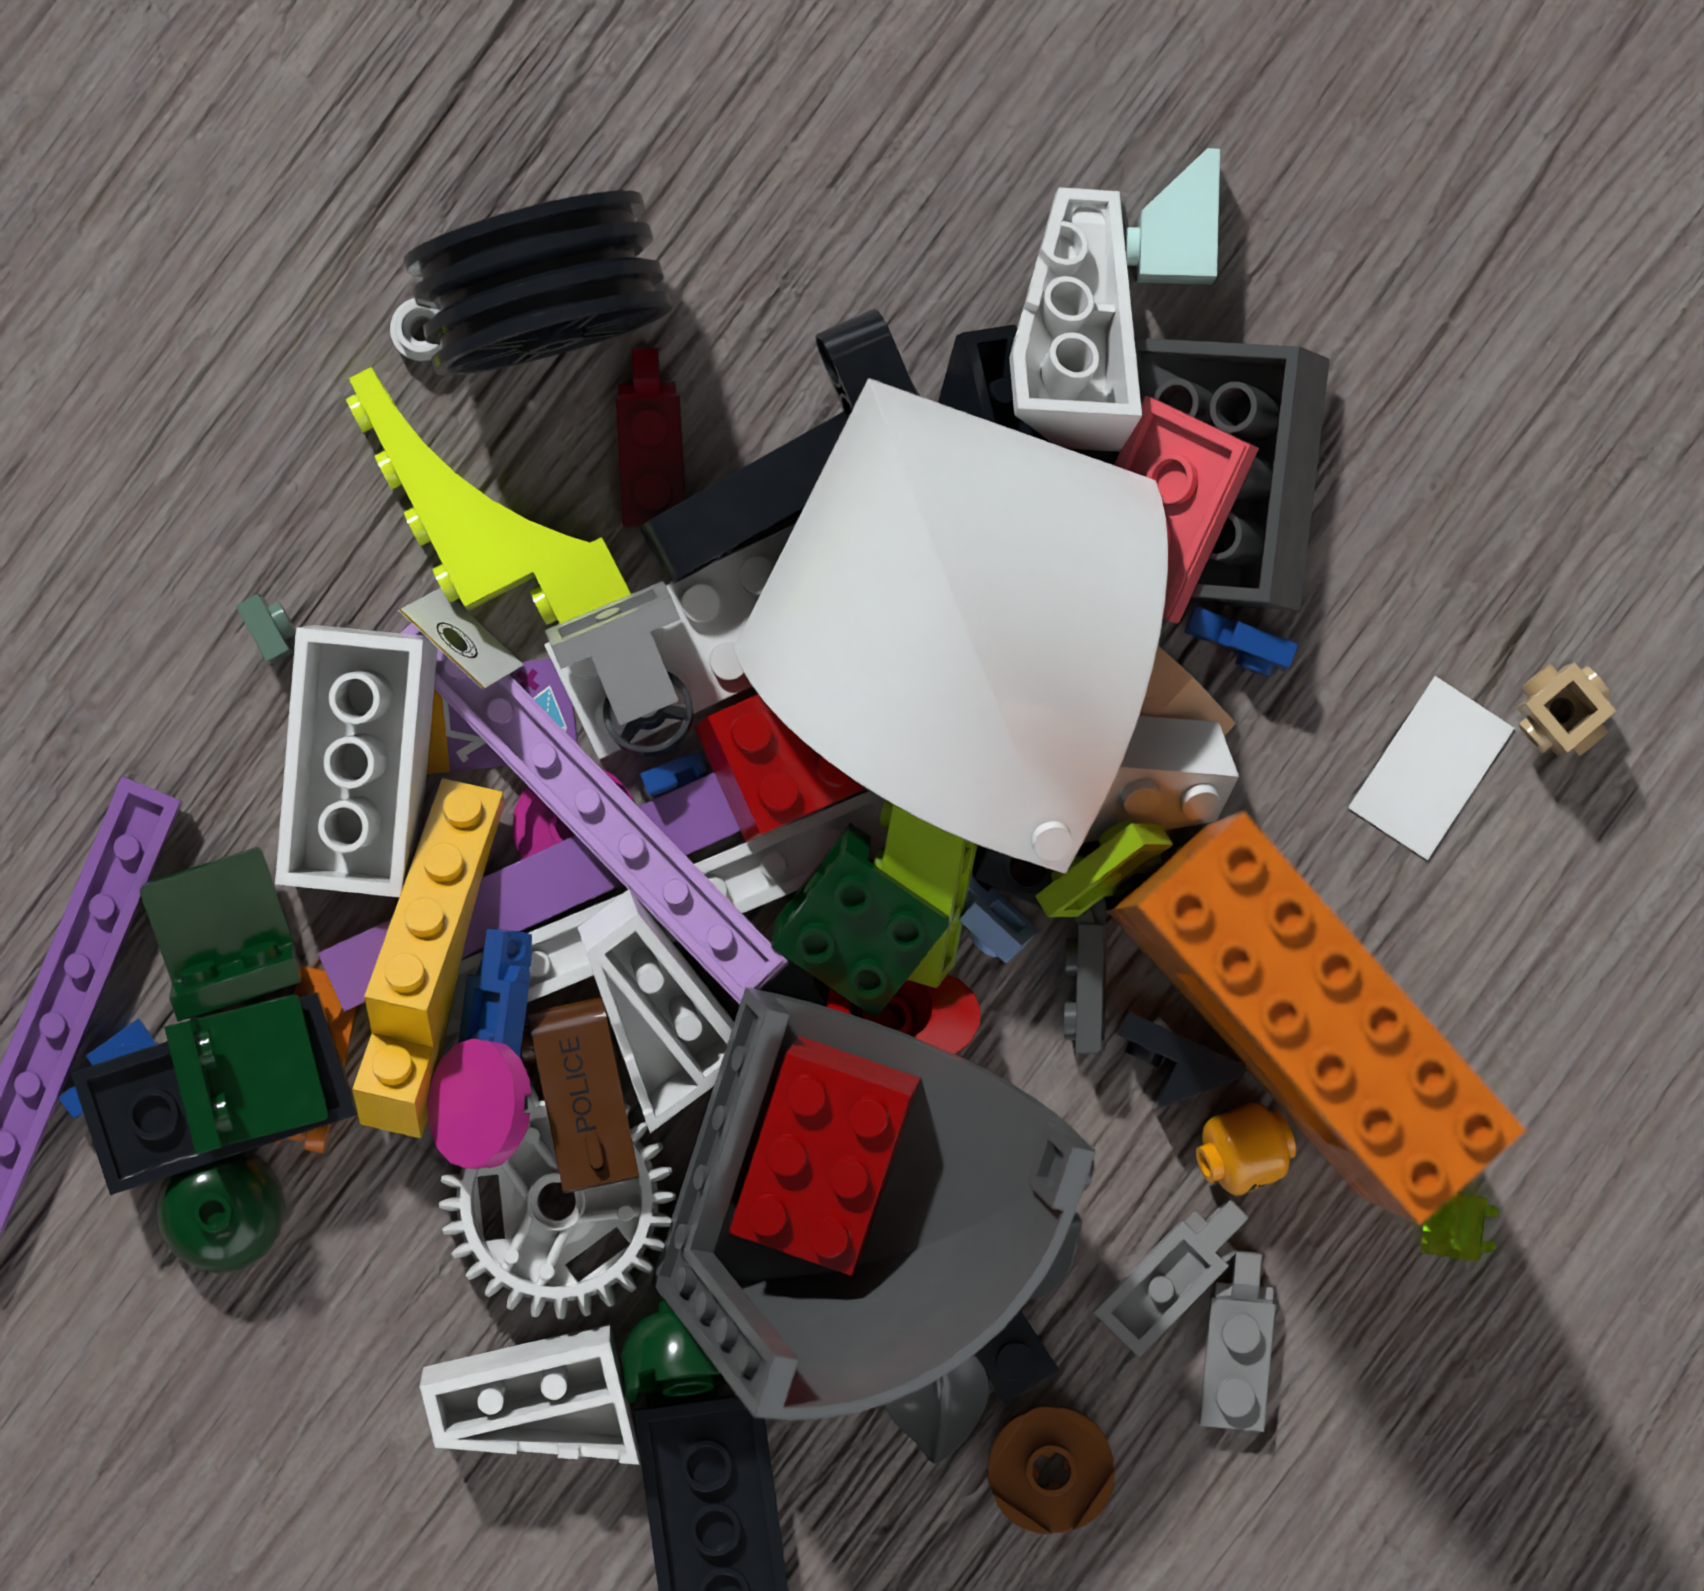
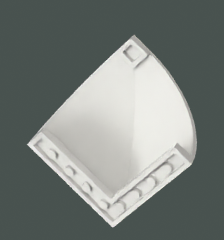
M868 378L734 647L739 664L751 685L783 723L807 745L858 783L912 815L947 832L1003 854L1066 874L1103 805L1123 761L1140 714L1155 660L1165 605L1168 572L1166 517L1156 480Z

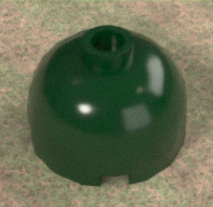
M248 1151L166 1177L160 1186L156 1205L160 1234L172 1253L194 1269L217 1274L245 1269L265 1256L280 1235L286 1213L281 1182L268 1163Z
M665 1300L658 1304L659 1313L643 1318L628 1334L624 1344L621 1374L625 1399L627 1402L634 1404L637 1393H646L648 1406H658L719 1397L718 1386L728 1382Z

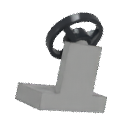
M664 581L545 630L560 669L591 657L606 692L603 718L607 731L620 748L638 756H656L672 750L684 740L693 722L694 709L689 691L677 676L666 670L651 634L654 630L681 620ZM673 685L682 693L686 709L671 705L679 701ZM611 709H613L619 726L627 723L620 736L613 728ZM666 718L684 720L675 735L661 744L638 746L630 743L640 729H655Z

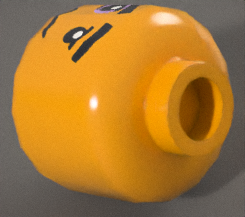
M1256 1102L1245 1104L1207 1121L1203 1127V1145L1196 1148L1197 1162L1205 1179L1209 1183L1217 1181L1227 1192L1235 1196L1244 1195L1279 1181L1287 1175L1290 1159L1296 1156L1295 1140L1285 1117L1279 1111L1274 1110L1270 1112L1266 1106Z

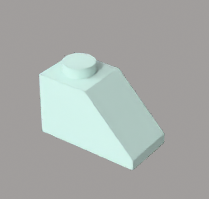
M1207 148L1141 211L1138 218V227H1127L1125 242L1127 266H1137L1136 283L1207 285L1214 283L1217 277L1220 149Z

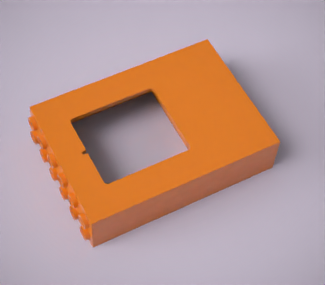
M1245 812L1202 826L1164 859L1157 869L1146 875L1107 910L1237 1059L1246 1065V1069L1359 1197L1421 1225L1526 1132L1524 1127Z

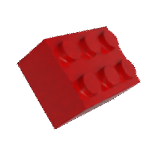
M759 694L709 715L694 726L746 844L868 790V788L852 779L807 745L783 723Z
M798 1036L786 1053L728 1233L852 1276L863 1256L921 1078Z

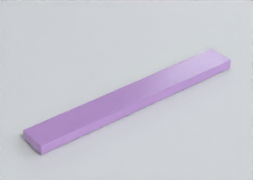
M412 623L401 632V634L425 636ZM439 648L437 649L434 689L627 889H630L634 896L739 1004L741 1003L745 987L763 990L789 964L788 960L771 948V943L510 674L482 690Z

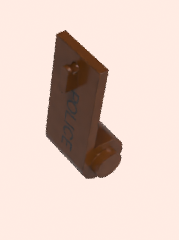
M602 997L527 1012L529 1025H525L523 1028L521 1051L525 1065L537 1062L563 1194L640 1178ZM603 1166V1168L600 1171H595L592 1169V1167L594 1169H599Z

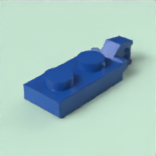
M505 929L486 930L483 960L480 962L476 975L467 974L458 1043L470 1039L496 1041L508 1045L520 1057L529 991L528 982L530 981L529 967L532 960V934Z

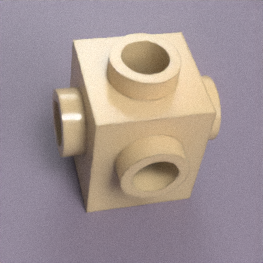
M1573 662L1557 671L1549 663L1521 687L1528 697L1515 707L1525 718L1518 726L1527 739L1540 752L1544 753L1551 748L1558 756L1574 749L1580 756L1609 732L1602 723L1616 712L1615 708L1607 700L1612 694L1602 679L1588 666L1581 670ZM1555 699L1566 701L1571 708V716L1565 723H1559L1549 712L1550 705Z

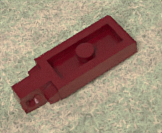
M658 348L632 349L634 383L618 384L619 399H616L623 528L642 527L654 517L686 500L680 396H677L676 381H660Z

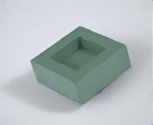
M257 593L235 605L267 663L275 665L294 654L288 639L296 635V629L280 601L269 605L266 599Z

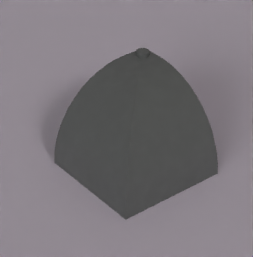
M745 987L672 1216V1223L664 1241V1251H661L651 1283L754 1417L781 1420L822 1419L852 1414L884 1405L918 1391L951 1372L983 1348L1026 1304L1047 1274L1058 1254L1075 1215L1082 1192L1091 1184L1094 1175V1156L1096 1151L1068 1123L1043 1103L1017 1086L966 1059L900 1031L842 1011L776 993ZM798 1036L921 1078L863 1256L852 1276L728 1233L786 1053Z

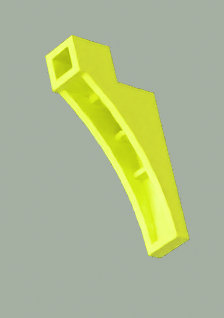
M372 367L348 378L356 394L346 398L347 404L361 431L364 433L374 428L385 449L375 455V459L392 490L403 485L413 505V508L403 512L420 546L432 542L442 562L441 565L432 570L449 603L460 598L464 607L470 611L536 577L540 586L529 592L543 620L548 625L556 620L561 624L631 594L602 537L591 543L569 537L529 521L490 499L456 474L420 439L399 412Z

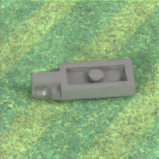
M1229 1197L1206 1220L1195 1210L1185 1221L1181 1220L1099 1303L1093 1310V1313L1140 1358L1229 1267L1227 1262L1237 1250L1227 1240L1249 1217Z
M1237 1250L1232 1260L1231 1282H1216L1214 1297L1210 1296L1198 1423L1200 1426L1264 1432L1276 1304L1273 1302L1274 1288L1259 1286L1262 1254L1257 1252Z

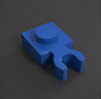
M1197 606L1192 609L1184 633L1217 644L1224 647L1225 650L1238 654L1235 665L1265 677L1271 676L1273 668L1283 672L1289 669L1298 647L1297 643L1239 621L1234 622Z

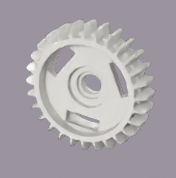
M530 1085L531 1096H524L525 1106L523 1112L530 1113L529 1125L518 1150L500 1166L480 1169L462 1167L460 1174L442 1175L441 1182L452 1188H457V1196L440 1201L439 1208L457 1211L458 1220L451 1222L442 1230L443 1234L449 1235L462 1233L465 1242L461 1243L451 1254L453 1258L472 1254L476 1262L470 1267L466 1277L471 1280L486 1272L491 1277L484 1294L488 1298L498 1292L503 1286L510 1290L507 1309L513 1310L524 1296L531 1298L532 1317L538 1318L547 1301L554 1302L557 1318L564 1319L567 1314L569 1301L577 1300L582 1314L587 1316L592 1311V1295L599 1294L604 1303L611 1307L616 1303L612 1285L618 1282L629 1292L636 1290L637 1285L633 1276L629 1273L633 1267L648 1274H651L654 1265L643 1253L646 1248L664 1251V1241L654 1235L653 1232L655 1227H670L672 1217L658 1212L659 1204H665L676 1199L675 1192L665 1189L659 1190L657 1181L663 1180L672 1174L673 1170L670 1166L653 1167L651 1159L664 1146L662 1142L649 1144L646 1147L643 1146L639 1139L644 1136L648 1126L646 1121L630 1129L640 1178L575 1191L576 1205L572 1214L561 1220L548 1218L540 1210L538 1203L539 1194L544 1186L553 1182L561 1183L545 1100L539 1101L536 1091ZM625 1104L626 1113L628 1117L631 1106ZM603 1166L599 1169H594L592 1167V1169L595 1171H600L603 1168ZM479 1176H499L505 1238L486 1240L483 1235L478 1188ZM617 1227L630 1245L584 1279L577 1281L566 1264Z

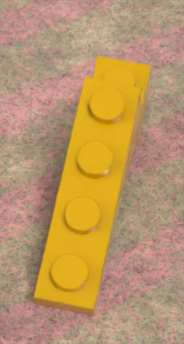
M444 778L441 779L364 995L372 1034L352 1088L361 1125L422 1138L428 1120L427 1100L431 1078L443 1056L448 1021L466 937L490 849L505 806L502 791Z

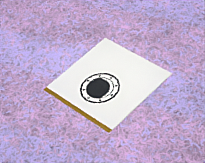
M441 588L398 610L482 690L524 665L456 601L449 603Z

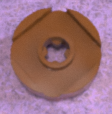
M1038 1404L1013 1416L998 1431L988 1453L987 1479L998 1507L1014 1524L1036 1534L1064 1533L1088 1525L1105 1508L1115 1484L1114 1456L1105 1434L1087 1415L1066 1406ZM1055 1452L1060 1453L1065 1457L1062 1468L1068 1473L1067 1479L1062 1484L1052 1480L1046 1487L1040 1485L1036 1481L1040 1471L1033 1465L1035 1460L1040 1455L1050 1458Z

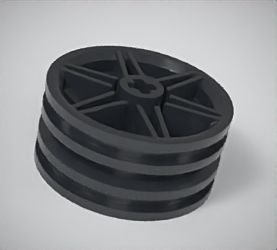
M616 190L548 201L465 225L428 240L409 251L404 257L407 273L412 276L422 277L423 279L412 289L416 305L441 310L423 325L426 342L441 345L442 348L431 358L435 373L447 376L472 374L545 359L623 335L668 314L672 310L669 294L664 291H655L653 287L664 278L660 262L636 257L654 239L649 224L635 222V218L645 210L642 195L631 190Z

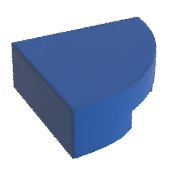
M700 751L640 773L648 794L656 798L707 776L706 773L709 770Z

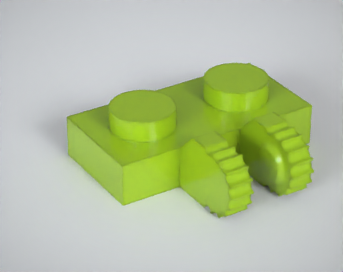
M1132 820L1122 821L1106 830L1099 837L1098 841L1101 846L1086 858L1083 856L1075 857L1066 874L1054 870L1050 875L1053 883L1035 896L1047 917H1078L1104 896H1120L1129 890L1133 884L1131 881L1132 875L1146 874L1157 869L1163 861L1160 854L1173 845L1161 824L1133 823Z

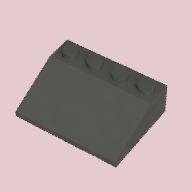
M1134 338L1141 404L1145 396L1152 397L1259 448L1189 601L1300 612L1330 359L1300 346ZM1112 451L1111 465L1115 464L1120 452Z

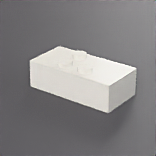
M319 625L296 628L275 885L400 897L422 835L438 649L426 636Z

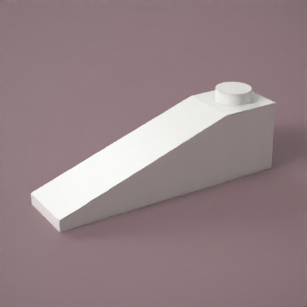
M1058 188L1054 196L1009 357L1014 415L1052 444L1066 449L1120 452L1142 417L1120 191Z

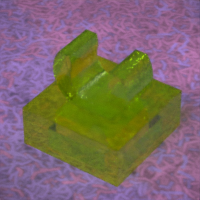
M1456 1193L1424 1221L1421 1253L1459 1260L1480 1261L1481 1253L1494 1251L1496 1243L1483 1240L1485 1216L1499 1217V1209L1494 1205L1487 1204V1197Z

